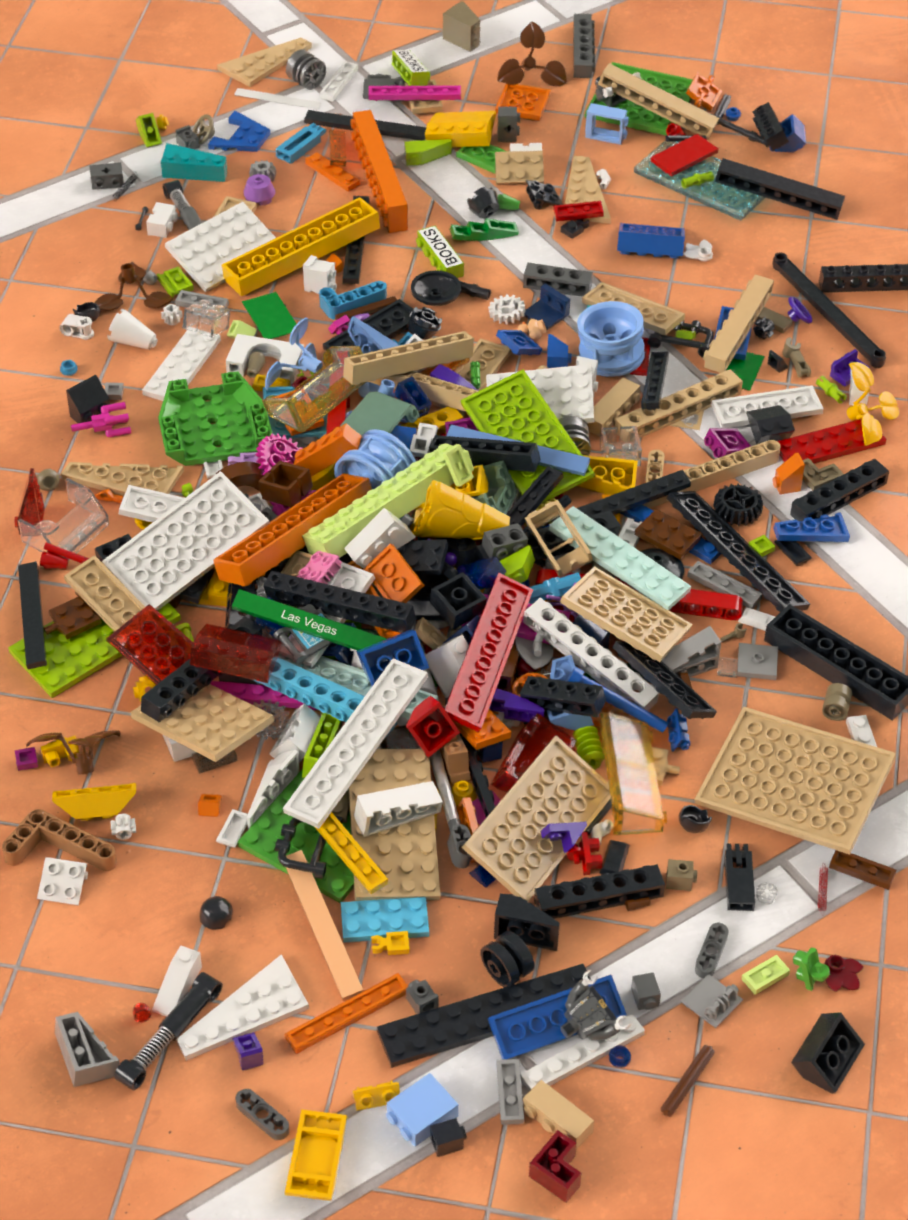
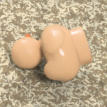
M531 319L528 325L523 322L518 327V330L523 331L525 334L530 332L529 337L532 340L540 339L542 334L547 332L543 320Z

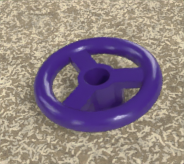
M789 297L788 302L792 308L788 311L790 318L794 322L802 319L805 323H812V316L806 307L795 297Z

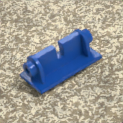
M675 709L667 718L669 742L672 752L677 747L687 750L691 745L689 734L687 733V718L679 714L678 709Z

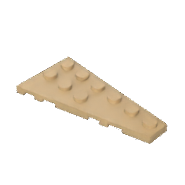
M574 156L565 204L602 201L604 217L586 218L583 221L589 220V222L611 224V217L590 158Z

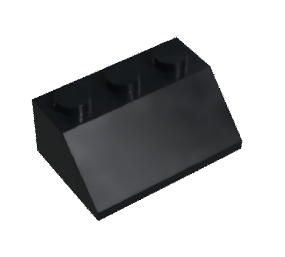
M841 1012L823 1013L818 1018L791 1063L805 1080L835 1094L865 1043Z

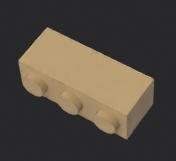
M540 1080L523 1097V1110L528 1117L536 1119L548 1132L555 1134L559 1130L577 1143L576 1149L593 1133L594 1120L544 1081Z

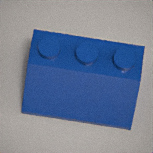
M415 630L406 631L356 651L371 686L374 685L392 659L420 670L429 668Z

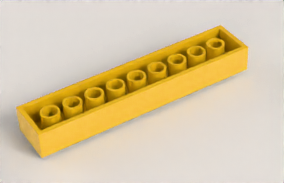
M359 197L222 264L225 282L242 297L303 267V264L311 255L319 259L379 229V214Z

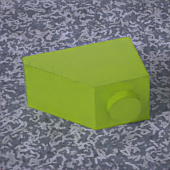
M154 114L138 116L136 124L146 147L162 144Z
M530 545L497 562L496 565L499 573L519 583H523L529 577L535 558Z

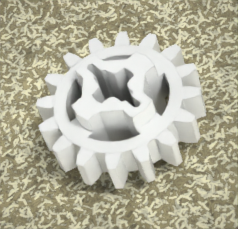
M506 294V297L500 295L499 299L494 298V302H490V306H488L490 318H493L494 322L499 320V324L502 322L508 324L510 321L515 323L514 320L520 321V317H524V312H526L524 301H521L520 297L515 298V295L511 297Z

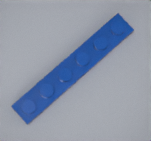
M640 505L620 514L640 523L653 510ZM703 538L689 551V553L709 564H712L721 555L712 543Z

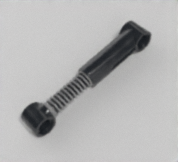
M201 972L195 978L192 988L159 1024V1030L142 1047L137 1056H134L131 1060L125 1059L119 1064L114 1078L128 1088L137 1090L145 1080L149 1064H152V1061L155 1060L154 1058L160 1055L162 1050L167 1047V1044H170V1041H174L180 1036L209 1001L212 1002L219 996L223 987L222 982L205 972Z

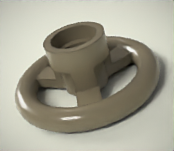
M207 114L202 115L196 121L193 132L199 139L201 136L204 137L199 140V145L207 142L215 133L213 118ZM205 119H208L209 125L205 124Z

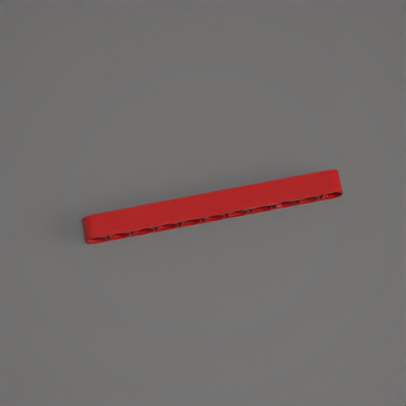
M541 569L537 572L535 585L542 584L545 580L559 576L555 570ZM617 579L618 581H620V582H622L623 584L627 585L628 587L632 588L631 586H629L627 583H625V582L622 581L621 579ZM691 589L669 611L725 620H739L742 616L743 599L732 594Z

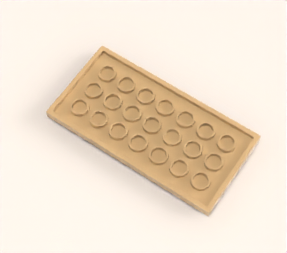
M555 736L462 848L513 895L529 901L535 894V888H540L567 854V852L564 853L561 839L557 841H551L550 838L542 839L540 831L552 823L587 822L588 827L617 790L559 737Z
M376 749L348 788L351 836L389 881V884L371 895L353 874L355 901L426 897V900H440L434 814L363 837L354 818L358 795L431 782L430 761L422 749Z

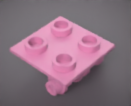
M317 551L311 556L308 564L299 571L297 577L328 584L327 582L331 581L328 576L333 578L334 574L341 568L342 562L338 559V555Z

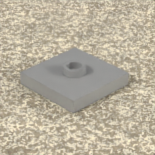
M739 643L737 676L776 680L778 647Z

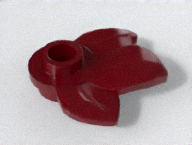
M831 955L825 960L824 964L830 970V975L825 981L831 990L837 992L841 987L847 990H858L860 988V981L856 974L864 968L860 962L852 958L843 959L839 955Z

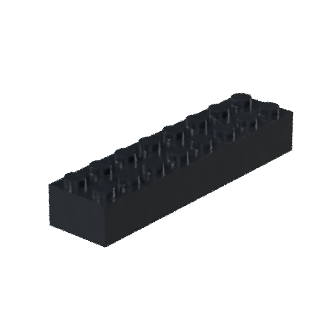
M791 604L767 624L765 642L778 647V650L831 683L845 684L852 690V696L892 721L908 705L907 675Z

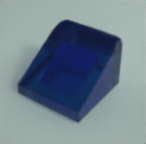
M480 864L469 872L485 888L496 880Z

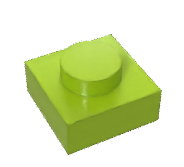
M677 330L676 337L693 340L696 337V331Z
M765 535L749 542L762 557L775 551V545Z

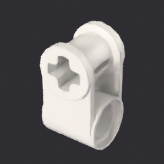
M68 314L59 326L61 333L66 336L77 337L83 340L91 339L94 336V331L91 329L92 320L89 317Z

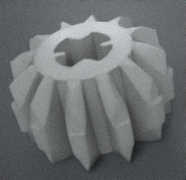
M268 160L255 161V164H251L249 176L262 174L269 177L271 181H275L276 169L273 162H268Z

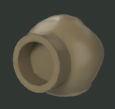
M52 469L41 471L34 479V483L45 491L56 489L60 482L59 474Z

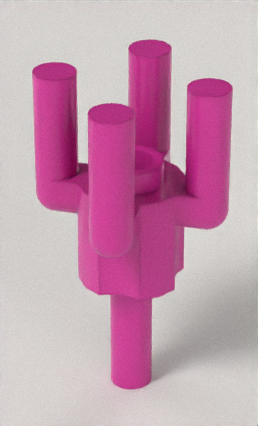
M125 402L102 406L101 414L91 416L92 421L71 425L72 432L93 428L94 433L105 431L106 436L109 438L131 434L130 427L112 430V426H115V424L128 422V413L116 416L109 415V412L126 409Z

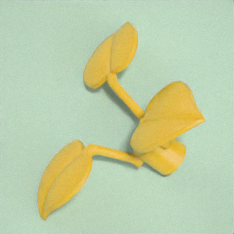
M853 362L849 366L852 370L854 383L864 393L857 401L853 402L854 406L847 408V416L852 421L862 419L864 443L867 446L879 441L882 437V428L879 421L874 419L873 415H870L868 411L881 408L883 417L893 420L899 416V408L894 396L887 391L879 395L880 405L868 408L866 404L860 403L871 391L870 386L874 384V378L871 370L866 365Z

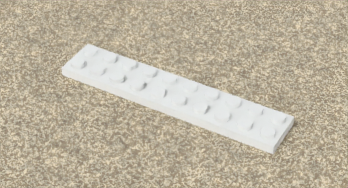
M392 659L283 807L284 813L316 828H320L427 680V672Z

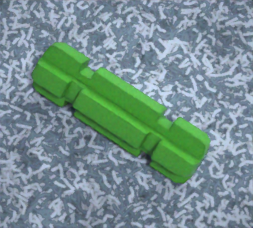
M472 361L470 363L471 384L476 389H479L480 363Z

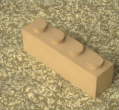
M622 378L594 406V422L587 423L589 432L601 438L606 432H609L615 424V419L628 413L631 407L640 400V385Z

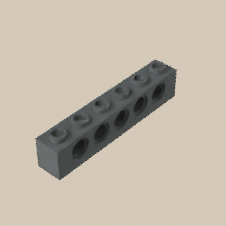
M574 14V78H592V72H595V29L592 14Z

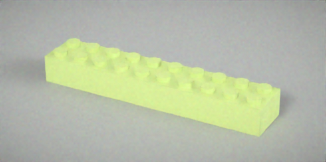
M446 443L440 445L438 449L427 453L421 460L410 464V467L396 473V476L382 482L380 486L368 491L363 497L354 500L346 508L340 509L332 517L326 518L318 526L310 528L307 533L302 535L309 554L313 555L317 551L338 555L340 558L347 553L344 548L383 508L400 519L426 502L427 489L432 480L442 482L447 486L452 485L454 480L442 453L453 446ZM462 449L469 467L473 471L474 468L469 452Z

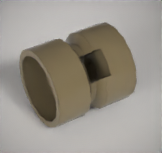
M841 683L829 685L822 708L823 715L834 721L844 720L848 715L852 690Z

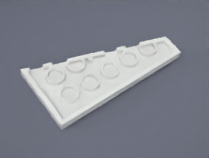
M282 954L177 1038V1044L186 1061L230 1043L235 1037L256 1032L309 1009V1004Z

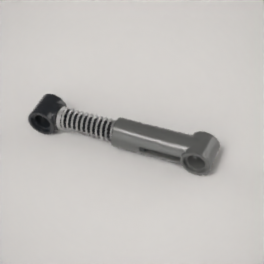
M179 180L162 185L166 199H171L174 202L188 230L203 223L196 210L190 206L184 197L183 188Z

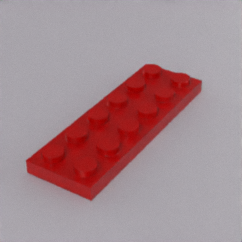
M862 419L777 442L780 443L779 455L784 462L795 453H799L802 460L809 458L815 464L886 445L887 439L882 434L879 441L865 446Z

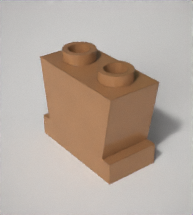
M458 734L440 748L450 783L471 780L468 750L460 734Z

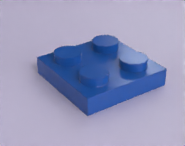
M498 330L496 334L501 343L508 346L515 355H540L543 350L521 330Z

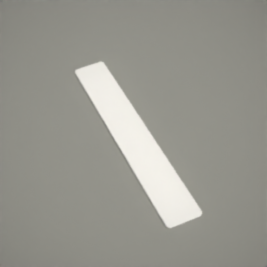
M237 88L234 93L237 96L318 109L321 105V102L241 88Z

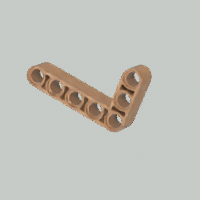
M41 809L31 811L2 844L5 862L11 866L19 865L41 840L103 871L113 870L117 865L114 846Z

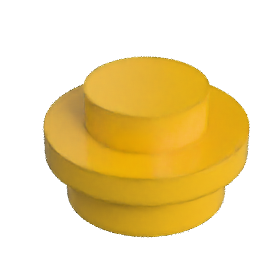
M163 114L156 117L158 128L166 130L169 125L167 117H164Z

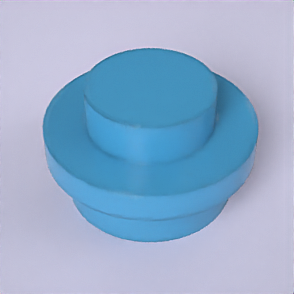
M65 360L60 366V372L67 376L75 374L78 370L77 365L72 360Z

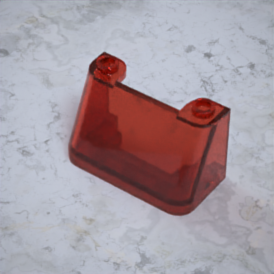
M537 713L517 734L491 785L498 790L508 792L555 736L559 737L574 752L575 749L573 747L577 740Z

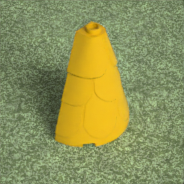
M432 480L427 489L423 510L415 509L411 516L415 520L410 526V530L415 537L471 538L472 540H483L484 532L509 526L510 517L442 482Z

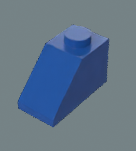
M548 334L547 367H567L568 364H571L572 353H568V345L554 335Z

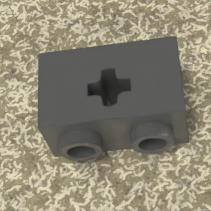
M498 107V142H516L517 136L520 135V126H517V123H520V113H517V107Z
M121 162L89 165L92 190L116 188L124 184Z

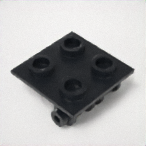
M526 180L528 184L526 192L536 209H541L544 202L563 205L554 186L548 183H539L536 180Z

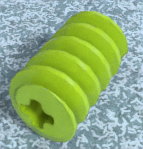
M586 726L576 729L573 737L578 756L594 770L598 769L605 756L597 728Z

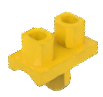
M76 735L68 738L64 737L67 744L69 741L77 739ZM53 739L47 745L40 746L44 764L48 763L51 768L59 766L61 763L60 758L67 757L68 761H72L60 740ZM68 744L76 758V754L79 753L78 745Z

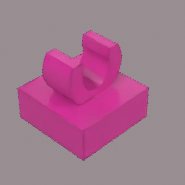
M345 315L334 321L328 328L331 334L337 332L338 335L342 333V330H347L349 327L347 324L350 319Z

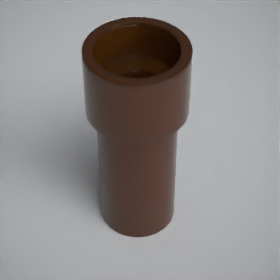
M649 897L625 901L627 911L650 906L651 904Z

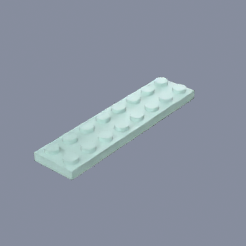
M574 506L566 511L589 548L593 561L650 600L669 610L690 592L691 586ZM561 517L549 525V530L564 541H567L568 538H573ZM575 540L570 544L575 549L579 548Z

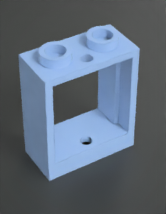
M591 103L586 115L585 138L621 145L623 139H626L628 130H626L629 121L627 110ZM596 116L620 120V131L595 127Z

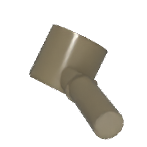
M737 623L734 631L720 638V640L724 642L734 637L743 638L747 628L741 630L743 624Z

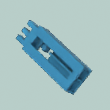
M315 123L308 127L305 126L275 148L276 157L292 164L321 142V136L326 133V129L321 128V126Z

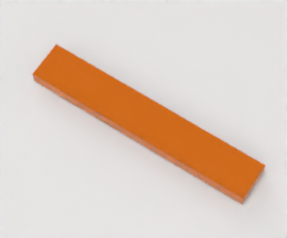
M397 973L285 1033V1039L293 1051L298 1054L406 995L408 985L400 974Z

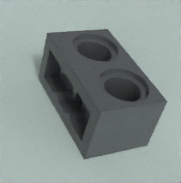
M519 523L484 532L482 546L491 561L503 559L527 546L528 538Z

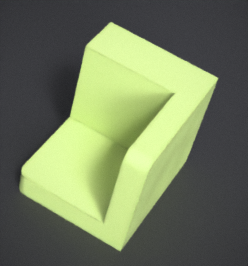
M233 320L226 336L235 339L237 334L254 336L257 329L240 320Z

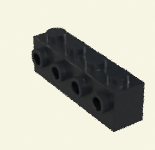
M769 102L758 106L752 111L755 116L753 120L767 148L770 146L771 150L775 151L789 142Z
M528 676L520 692L522 698L544 708V710L597 718L606 702L602 686Z

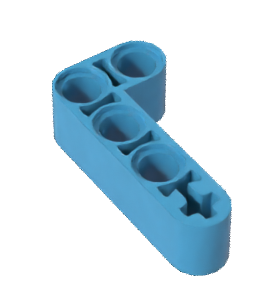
M375 281L339 295L329 287L322 288L319 291L320 308L333 320H335L336 314L387 298V285L383 281Z

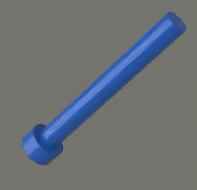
M576 666L567 679L569 682L602 686L584 676V671ZM602 686L606 702L662 733L665 731L668 725L667 721Z

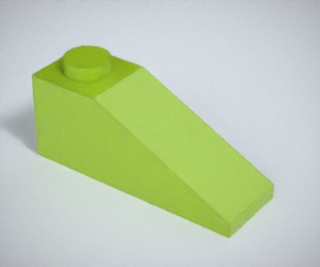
M451 139L404 141L406 166L423 165L452 154Z

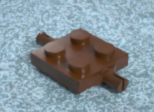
M78 596L49 610L54 623L44 627V631L48 635L58 630L66 639H70L102 624L99 615Z

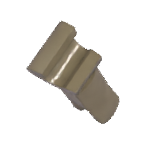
M791 337L787 338L782 352L783 356L791 359L799 378L803 375L809 377L811 369L800 352L801 343L793 346L791 345Z

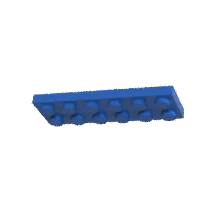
M612 974L599 978L595 983L591 984L616 1018L627 1016ZM571 989L487 1018L502 1060H508L567 1039L560 1027L568 1022L564 1013L567 1011L565 1004Z

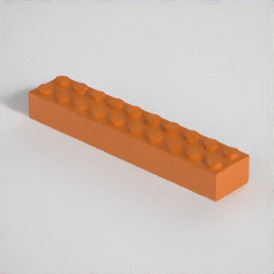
M372 111L353 112V119L350 120L353 129L351 139L354 141L355 150H358V158L361 160L362 169H365V177L368 179L369 188H372V196L375 198L376 207H379L380 217H383V225L387 227L389 233L407 231L408 204Z
M342 473L270 521V524L252 533L213 559L219 580L248 586L258 577L265 575V572L278 566L281 561L290 558L293 553L305 547L306 544L302 535L307 533L310 528L318 526L326 518L332 517L340 509L346 508L354 500L363 497L368 491L372 490L369 478Z

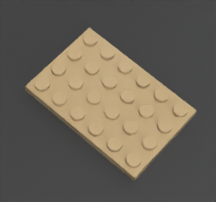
M595 566L567 591L560 600V603L568 609L577 612L583 618L597 624L601 629L607 630L618 639L627 642L633 648L644 652L651 659L659 662L679 643L693 625Z
M211 684L202 688L196 696H192L182 707H178L168 718L163 719L160 723L141 712V705L131 711L132 719L215 762L274 722L272 714Z

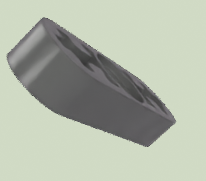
M714 923L708 930L695 965V973L700 978H705L707 975L713 976L729 933L725 924ZM717 932H721L718 941L714 940L715 934ZM714 947L718 952L710 954L706 951V948ZM707 960L709 961V965L706 968V970L702 969V967H704L705 962Z
M242 1089L236 1094L238 1110L271 1138L283 1140L288 1136V1120L251 1089ZM250 1098L251 1105L248 1102L242 1103V1099L248 1100ZM260 1110H266L269 1115L264 1119H260L256 1116V1113ZM274 1124H275L277 1127L283 1126V1130L277 1129V1130L275 1131Z

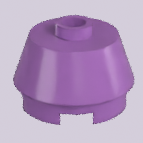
M257 174L248 178L243 194L246 201L260 203V206H264L272 202L275 188L269 177Z

